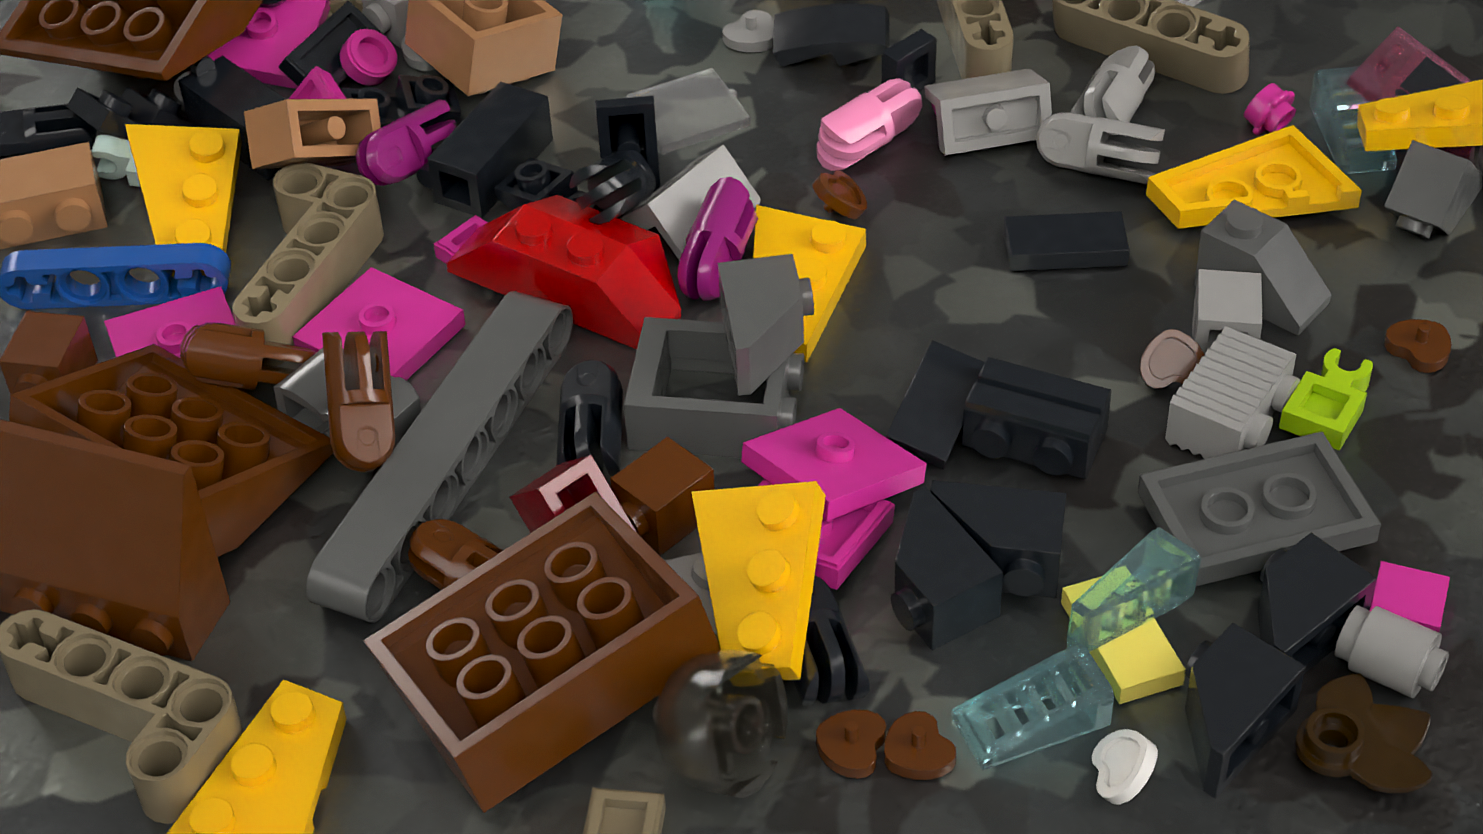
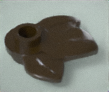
M1360 673L1336 678L1322 686L1317 693L1315 712L1307 717L1298 727L1295 738L1296 752L1307 767L1319 774L1330 777L1350 775L1366 787L1385 793H1408L1418 790L1430 783L1433 775L1430 769L1414 755L1424 742L1431 716L1427 712L1416 709L1373 703L1369 685Z

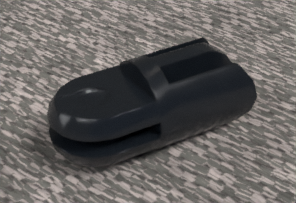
M68 103L0 112V159L89 142L92 151L97 137V129L67 108Z
M627 149L620 150L578 169L571 176L570 188H573L588 180L587 188L589 192L577 198L576 201L581 210L593 204L604 210L589 219L590 222L596 224L609 222L647 200L652 195L656 185L655 177L644 157L637 151Z
M587 360L572 367L563 379L560 390L556 466L592 455L602 474L605 464L607 472L613 477L620 472L623 389L617 372L603 361Z
M815 575L800 680H793L803 706H809L814 704L816 698L822 704L838 702L844 693L848 700L864 698L870 691L869 679L833 592L823 579Z

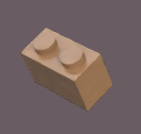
M286 99L244 112L252 169L284 168L288 165L302 162L320 166H343L355 163L359 142L369 133L381 128L377 99Z
M89 142L0 159V250L108 227L102 186Z

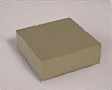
M592 788L583 834H661L666 810L665 795L663 793Z

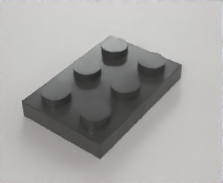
M1323 432L1140 474L1138 494L1189 588L1261 571L1267 560L1280 548L1289 550L1311 532L1337 551H1342L1377 542L1381 527L1378 518Z

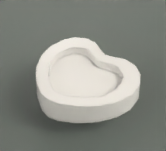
M1130 729L1117 730L1108 734L1097 744L1092 754V763L1099 770L1096 783L1097 792L1112 804L1120 805L1130 801L1144 787L1154 770L1158 757L1156 745L1139 732Z

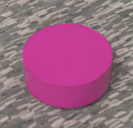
M360 29L355 31L343 44L340 50V62L344 71L354 81L363 85L374 86L385 81L395 69L397 53L391 41L382 33L372 29Z

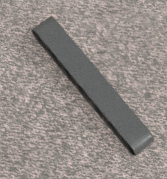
M510 291L503 297L394 448L391 456L378 470L315 558L309 571L306 585L307 598L310 603L371 623H375L383 617L414 572V569L410 566L408 556L412 533L424 522L434 519L449 520L564 352L573 327V312L569 306L517 291Z

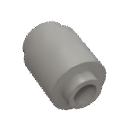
M1359 605L1348 616L1335 648V656L1348 662V670L1360 673L1363 677L1410 698H1414L1421 687L1430 691L1435 689L1446 667L1449 652L1439 648L1442 639L1441 633L1379 606L1374 607L1370 611Z

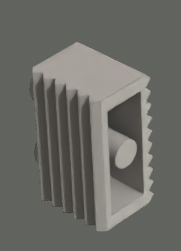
M1224 326L1222 333L1218 334L1216 341H1213L1210 349H1207L1205 356L1201 357L1199 364L1196 363L1188 379L1184 380L1182 387L1178 388L1176 395L1173 394L1169 406L1166 441L1170 446L1177 444L1181 450L1189 449L1193 455L1201 454L1204 459L1265 445L1273 424L1271 416L1275 411L1282 413L1284 406L1300 382L1299 378L1293 376L1296 354Z

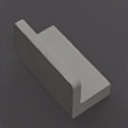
M1031 69L924 86L925 98L936 108L939 150L944 155L1036 140V134L1041 123L1052 115L1050 82Z
M723 144L692 161L655 190L647 200L635 206L620 219L646 230L656 227L680 261L686 246V237L696 219L710 186L718 179L732 177L741 181L749 192V199L752 201L754 208L760 203V197Z

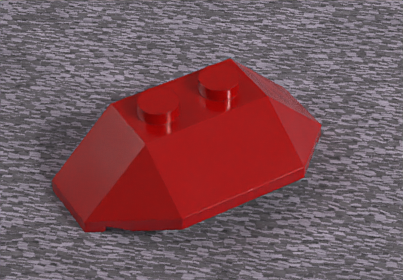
M560 195L524 204L480 226L446 263L447 272L500 294L506 295L510 291H517L567 305L573 312V324L636 350L645 317L681 318V307L659 234L618 218L603 224L592 223L589 219L601 213L600 211L590 207L581 210L577 202Z

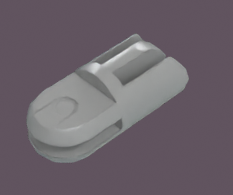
M1128 46L1110 55L1100 68L1096 70L1071 112L1130 122L1154 79L1155 66L1152 61L1148 60L1149 54L1139 46ZM1109 133V137L1118 135V134Z
M1061 112L1051 115L1041 123L1036 134V142L1041 156L1048 163L1057 167L1147 185L1148 177L1155 175V173L1103 162L1104 157L1157 164L1160 151L1145 146L1109 140V133L1151 141H1163L1165 129L1072 112Z

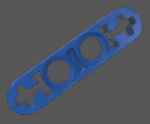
M206 243L21 250L7 255L1 264L0 297L9 305L19 309L163 304L220 286L225 294L228 289L231 273V260L228 254L221 248ZM135 268H145L153 271L158 275L159 279L152 282H142L132 277L128 271ZM78 270L88 271L97 276L100 282L91 285L82 284L73 279L70 273ZM173 270H175L174 278L172 277Z

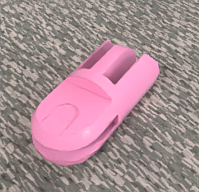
M900 78L892 79L868 93L859 95L821 118L818 134L819 141L816 148L817 159L822 167L830 171L844 170L891 142L894 136L907 129L918 117L922 108L921 94L917 89L911 88L909 82Z

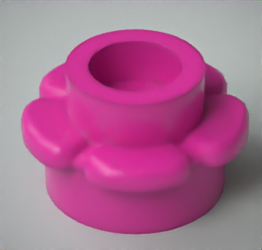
M1271 83L1263 88L1249 103L1243 115L1254 126L1252 132L1255 135H1260L1265 130L1271 133L1285 128L1296 113V109L1292 106L1295 94L1292 91H1283L1275 83Z

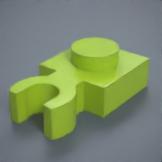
M1333 348L1324 357L1321 376L1306 371L1282 410L1279 428L1298 436L1323 432L1332 448L1340 451L1364 410L1367 396L1365 391L1369 386L1373 362L1365 359L1359 369L1355 371L1343 370L1338 367L1341 350Z

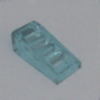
M1367 66L1322 69L1315 73L1309 102L1335 165L1345 174L1396 169L1398 162L1395 150L1365 151L1364 147H1348L1363 145L1357 127L1358 105L1380 100L1375 81Z
M1160 527L1156 530L1153 529L1072 604L1066 642L1067 651L1079 658L1184 603L1195 592L1201 562L1199 553Z
M1080 644L1058 652L952 709L951 718L983 771L1111 725L1114 692L1086 646ZM1051 698L1056 708L1048 711L1042 700ZM1022 708L1030 722L1022 725L1014 710ZM996 717L1005 735L996 739L985 720Z

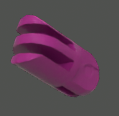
M437 100L366 135L359 142L356 152V164L361 175L370 179L374 185L385 186L398 183L417 174V171L425 163H428L427 158L438 148L432 149L431 145L447 138L457 128L456 122L453 119L423 129L420 124L449 111L450 107L445 100Z
M732 177L720 178L710 186L686 237V246L679 261L677 278L679 289L687 298L696 300L700 297L703 301H710L720 297L718 263L742 259L746 245L758 220L753 203L749 199L748 190L741 181Z

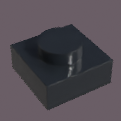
M920 29L882 51L881 84L900 78L909 82L911 88H915L920 92L924 89V86L935 83L937 38Z

